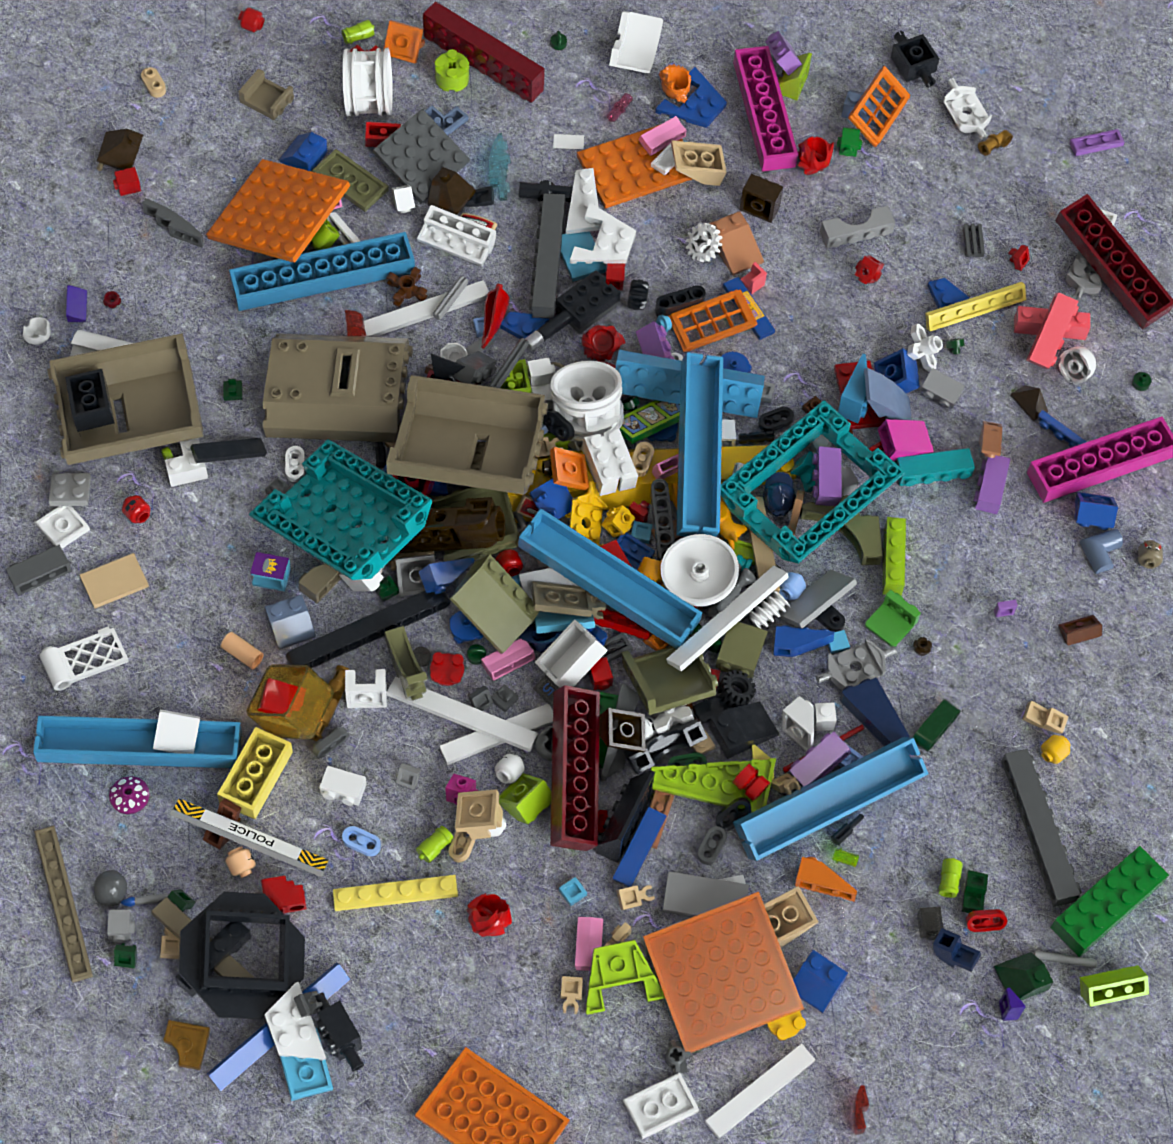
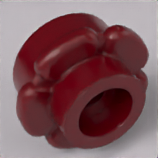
M109 291L104 295L103 304L109 308H116L117 305L121 304V298H119L120 296L116 292Z

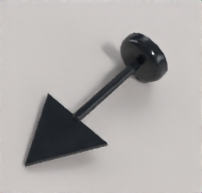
M431 353L434 378L440 380L449 379L450 381L457 382L453 375L465 368V366Z

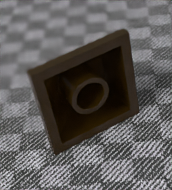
M127 128L107 131L97 162L119 170L132 168L143 134Z
M443 167L432 180L427 204L428 206L432 205L457 215L476 190L457 172Z
M608 708L599 717V736L607 747L644 753L646 751L645 714Z

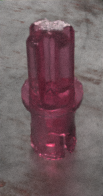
M624 93L622 98L615 102L613 109L607 115L610 122H615L621 114L626 112V108L633 101V97L630 94Z

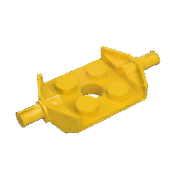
M588 481L589 488L587 492L582 496L572 498L569 527L598 546L604 545H600L603 509L608 508V506L595 495L596 482ZM582 519L586 522V528L582 525Z

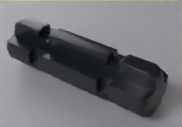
M774 431L740 433L738 435V442L740 444L764 442L765 440L769 442L775 439Z

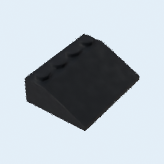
M651 770L630 779L628 784L623 785L620 792L622 797L620 801H615L612 808L614 813L611 818L607 817L603 826L605 829L603 835H598L596 854L619 863L652 796L654 771Z

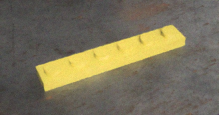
M1019 282L925 313L927 330L934 331L1025 301V284Z
M456 875L338 888L333 889L335 911L458 897Z

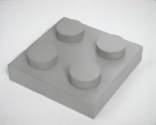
M52 474L49 506H88L91 474Z

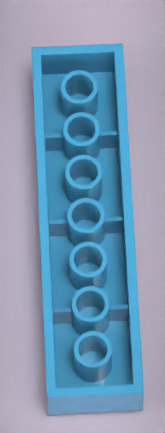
M619 350L615 369L622 378V394L680 404V360ZM723 368L722 412L757 418L765 376Z

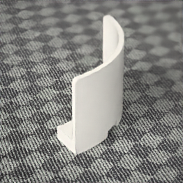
M623 11L618 29L620 39L615 41L612 48L609 66L650 73L660 39L663 19Z

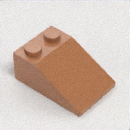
M740 211L709 223L720 230L718 235L722 236V239L719 240L722 246H718L720 250L718 254L732 275L750 269L754 262L758 265L764 263L750 226Z

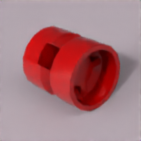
M748 764L732 782L738 789H744L745 795L752 802L770 785V782L763 775L758 776V771L751 764Z

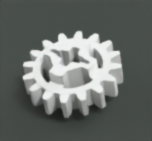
M699 223L698 228L692 227L693 232H688L690 238L686 239V242L689 243L686 249L690 250L688 255L700 262H704V260L709 262L710 257L716 258L715 252L720 253L718 246H722V243H719V240L722 239V236L718 235L720 230L708 223Z

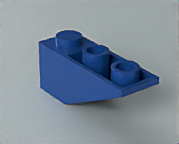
M788 625L776 626L774 655L795 657L829 645V643L834 641L835 631L828 629L813 630L808 627L802 629L792 628Z

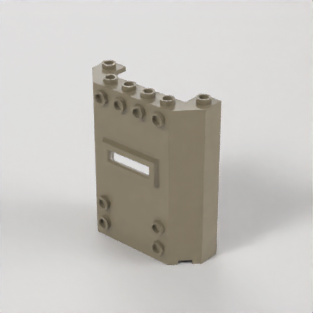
M183 333L49 361L50 368L47 369L49 379H53L57 393L54 394L55 404L59 405L56 413L58 420H61L62 424L59 425L60 435L64 436V439L61 441L60 453L62 459L65 458L68 465L203 437V426L192 368ZM102 369L107 382L115 424L77 432L72 418L65 377ZM122 399L127 432L123 433L118 431L113 402Z
M277 333L271 342L263 396V409H265L263 429L265 436L270 438L396 442L401 426L399 414L400 410H403L404 399L401 397L402 394H405L406 384L403 382L404 378H407V367H405V364H408L409 357L413 355V346L409 345V339ZM343 356H351L347 389H339Z
M411 375L407 387V405L395 447H390L386 461L387 474L524 495L528 492L529 486L533 484L534 473H532V470L537 468L538 459H536V455H540L541 450L539 441H543L544 438L542 424L544 414H547L548 403H545V395ZM484 440L486 443L479 470H473L471 465L477 441Z

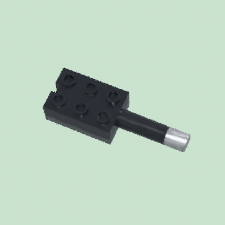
M595 270L556 299L555 311L558 314L525 338L529 342L527 349L529 351L534 350L568 324L581 334L620 305L621 292L612 284L607 285L606 278Z

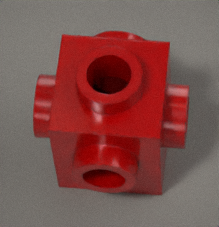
M871 255L864 256L863 260L857 263L854 275L859 277L858 280L864 284L877 282L882 275L880 271L884 263Z

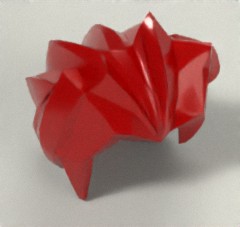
M811 136L798 144L799 151L797 152L800 162L797 166L804 170V174L812 175L818 171L822 172L824 168L829 166L834 142L830 144L821 137Z
M596 325L581 337L584 355H587V358H591V360L595 358L598 362L605 361L606 359L611 360L614 352H617L621 345L626 344L624 337L618 333L614 326Z
M486 893L473 899L467 905L468 920L473 932L482 937L505 934V928L512 924L510 907L506 900L500 899L501 897L498 895Z

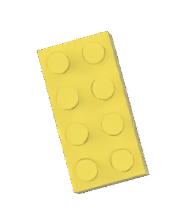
M255 727L217 793L219 804L225 798L241 807L240 813L256 819L293 753L291 742Z

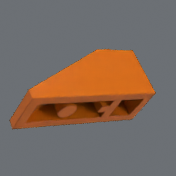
M802 857L796 878V887L799 886L803 889L855 902L857 894L855 888L823 862L818 861L814 857Z

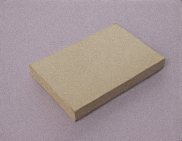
M134 553L80 574L94 609L149 587Z

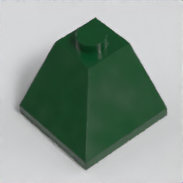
M1032 952L994 966L1004 990L1011 988L1020 1000L1048 991L1054 983L1045 964Z

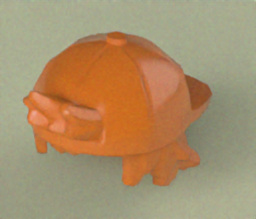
M669 64L659 73L662 81V90L669 98L685 103L687 100L686 95L690 91L691 75L683 66Z

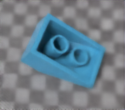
M863 353L841 395L838 413L845 419L855 423H859L861 417L865 418L869 404L866 397L864 368H867L866 354Z

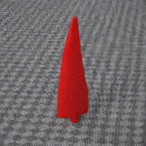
M499 283L496 284L494 290L488 292L484 305V329L481 346L483 349L498 331L510 302L509 295L503 290V285Z

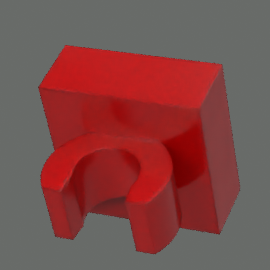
M1021 245L1018 250L1012 248L1008 253L1012 255L1009 260L1014 263L1015 269L1020 271L1030 260L1029 249L1025 245Z
M645 500L639 505L633 501L629 506L635 521L646 523L648 520L649 508L647 507L650 504Z

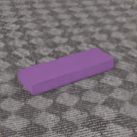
M1119 129L1070 139L1069 142L1075 156L1121 147L1125 143Z

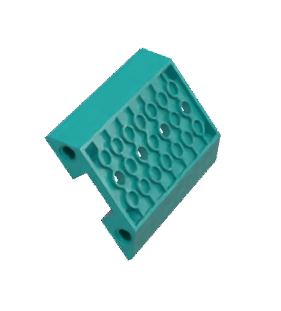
M327 439L302 463L306 474L285 494L274 489L249 513V516L349 579L362 580L372 579L425 527L432 499Z

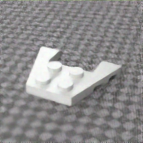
M589 203L585 220L602 225L593 251L574 246L570 263H626L636 230Z

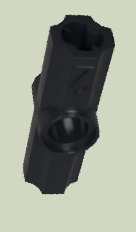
M543 180L539 184L520 182L519 198L537 199L540 202L543 201L544 194H565V202H571L573 187L554 185L549 180Z

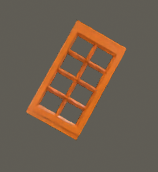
M883 66L848 118L873 147H876L909 100L910 94L892 73ZM882 78L890 85L887 93L879 85ZM875 88L884 96L880 103L872 95ZM892 90L901 98L898 104L889 96ZM868 98L877 106L873 113L865 105ZM885 100L894 108L891 114L882 106ZM861 109L870 116L867 123L858 115ZM879 110L887 118L884 125L875 116ZM872 120L880 128L877 135L868 127Z
M741 289L671 313L668 316L671 319L672 329L683 352L694 350L757 326V321ZM734 299L739 309L728 313L724 302ZM719 304L724 315L713 318L709 308ZM705 309L709 320L698 323L694 313ZM741 312L745 323L734 326L730 316ZM690 315L695 325L684 329L680 318ZM726 318L731 328L720 332L715 321ZM711 323L716 333L705 337L701 326ZM697 329L701 339L690 343L686 332Z

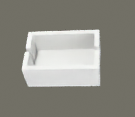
M620 429L604 432L602 437L600 434L584 437L581 450L585 454L594 482H596L595 485L599 496L615 493L618 479H620L619 491L635 488L638 474Z
M574 620L535 663L558 687L561 688L564 685L574 687L608 650L586 628Z

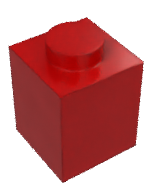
M135 167L114 172L116 179H113L115 190L119 189L120 196L141 191Z
M625 263L607 264L606 284H612L620 291H623Z
M607 657L601 658L588 671L593 690H606L613 686V675Z

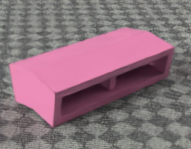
M675 116L641 135L638 140L651 156L666 148L672 140L678 141L686 137V128Z
M679 454L653 467L652 473L656 479H664L678 472ZM673 465V467H671V468H669V469H667V470H665V471H662L663 469L668 468V467H670V466Z
M519 639L513 642L503 654H500L497 650L482 658L481 664L494 681L536 658L534 650L527 641Z
M578 917L575 956L576 971L591 970L593 948L602 946V918Z

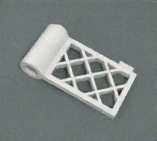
M108 626L97 630L98 634L60 648L49 646L42 650L39 657L54 690H64L74 682L129 662L114 628L110 629ZM112 635L114 639L112 645L102 643L105 637ZM89 643L96 645L93 652L84 650V646ZM99 647L109 649L106 657L96 654ZM73 650L77 654L74 659L66 657L64 652ZM112 651L120 653L122 656L118 660H113L109 657ZM81 653L91 656L87 664L77 661ZM94 658L103 661L102 666L94 667L91 663ZM75 665L85 668L83 673L74 675L72 670Z

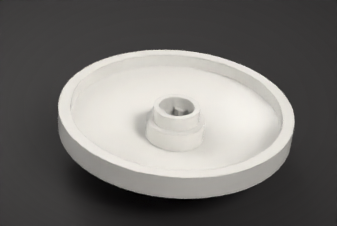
M706 534L690 535L676 541L668 548L661 562V578L665 589L692 606H708L721 601L734 589L739 576L738 560L733 549L723 540Z

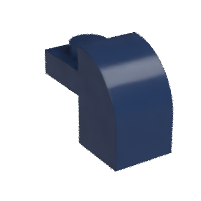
M941 928L932 944L936 956L953 968L956 965L972 972L981 956L980 951L962 944L960 935Z

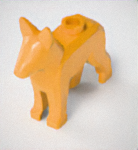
M673 483L671 487L673 493L672 501L677 509L678 483ZM720 496L719 534L727 540L729 546L734 550V541L737 542L738 538L748 528L745 525L733 522L731 512L722 496Z

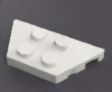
M296 982L265 1014L278 1056L326 1060L311 1015L301 1018L294 1001V997L303 994L299 982Z

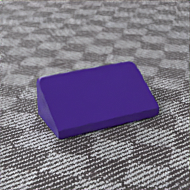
M67 285L66 317L68 323L86 322L87 290Z
M1007 988L999 1000L1003 1021L1019 1019L1026 1008L1011 988Z

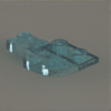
M498 133L491 148L489 183L492 188H498L500 201H506L507 193H510L509 182H506L505 179H507L508 164H511L510 153H506L508 144L507 140L503 139L502 133Z

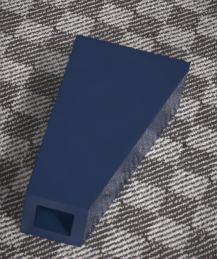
M877 677L871 680L867 678L861 681L859 685L854 687L851 685L842 690L840 702L883 746L902 737H910Z

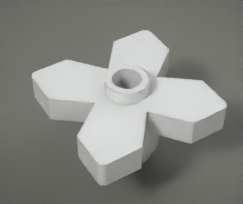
M920 324L912 325L910 334L915 344L908 346L907 355L913 360L920 358L923 368L930 372L932 368L936 369L937 361L934 354L942 349V340L934 335L927 337L925 329Z
M685 704L653 714L652 717H656L653 724L657 734L669 731L672 726L678 723L685 724L694 720L690 707Z

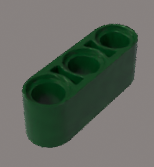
M944 699L912 738H914L918 746L928 752L956 720L961 710Z

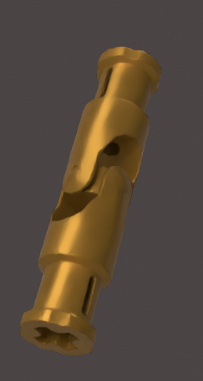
M342 665L336 666L334 677L329 680L312 717L313 722L305 733L309 739L314 741L322 739V733L325 727H328L344 693L345 670H350L349 668Z

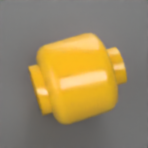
M1052 735L1041 745L1042 758L1048 763H1060L1070 754V742L1062 735Z

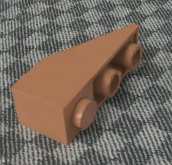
M983 421L979 446L984 456L995 458V455L1000 456L1002 424Z

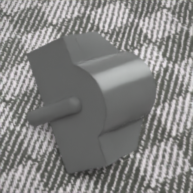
M672 1040L668 1042L669 1049L665 1054L666 1064L672 1067L673 1075L687 1073L685 1059L691 1057V1052L684 1051L681 1041Z

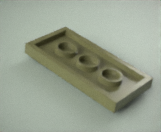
M337 149L312 170L315 173L347 180L350 187L343 197L364 212L389 191L388 185Z

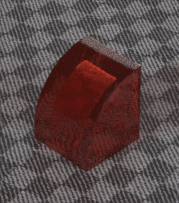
M345 310L347 335L366 336L363 315L357 311Z

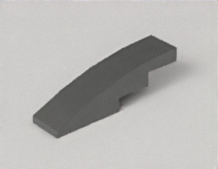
M147 198L144 199L142 203L144 214L156 218L157 225L169 229L171 237L203 248L202 234L191 223L167 207Z

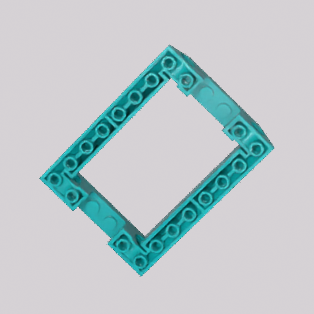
M825 400L721 484V496L729 511L782 560L798 564L905 474V471L879 448L872 452L849 432L851 423ZM822 434L837 448H841V452L870 478L797 539L787 526L779 529L757 509L758 500L751 492Z

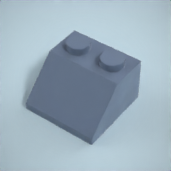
M302 594L265 606L266 618L279 650L316 637Z

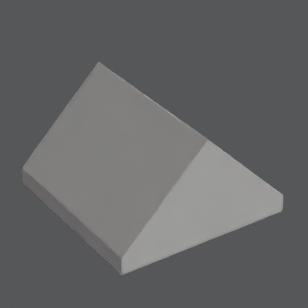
M434 554L396 558L399 595H415L425 591L419 571L428 564L435 563Z

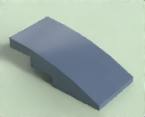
M864 368L867 401L878 417L887 416L891 420H912L910 398L906 393L882 374L870 368Z

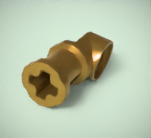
M1003 130L998 135L990 134L988 139L978 143V149L981 154L988 156L994 148L1006 147L1011 142L1013 135L1007 130Z

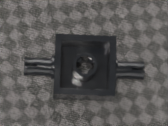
M898 31L894 35V39L898 43L893 44L890 58L906 82L921 78L927 88H929V85L932 87L936 81L931 73L937 71L940 58L924 34L907 39L903 31H900V33Z
M319 993L315 997L317 1002H322L323 1005L320 1008L321 1011L317 1013L318 1021L316 1023L323 1039L327 1038V1047L333 1057L337 1056L339 1061L346 1058L352 1072L361 1069L364 1063L357 1051L362 1049L361 1037L341 1001L330 1006L324 993Z

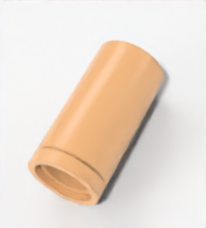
M233 632L228 633L221 643L223 650L251 669H255L263 659L264 653Z

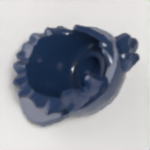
M775 472L766 480L763 500L768 510L775 517L785 516L794 506L796 495L794 494L795 490L793 489L791 476L784 472Z

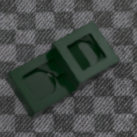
M968 870L962 912L970 913L972 911L984 910L988 874Z

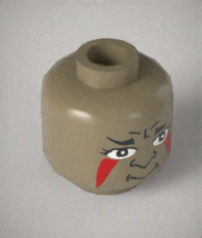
M1147 540L1140 544L1138 547L1139 564L1148 569L1160 566L1163 562L1162 546L1153 540Z

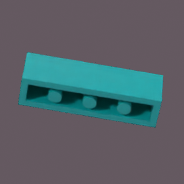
M970 448L899 457L896 461V464L905 471V474L898 479L899 486H913L920 483L930 484L935 481L946 482L957 478L967 479L972 477L975 469Z

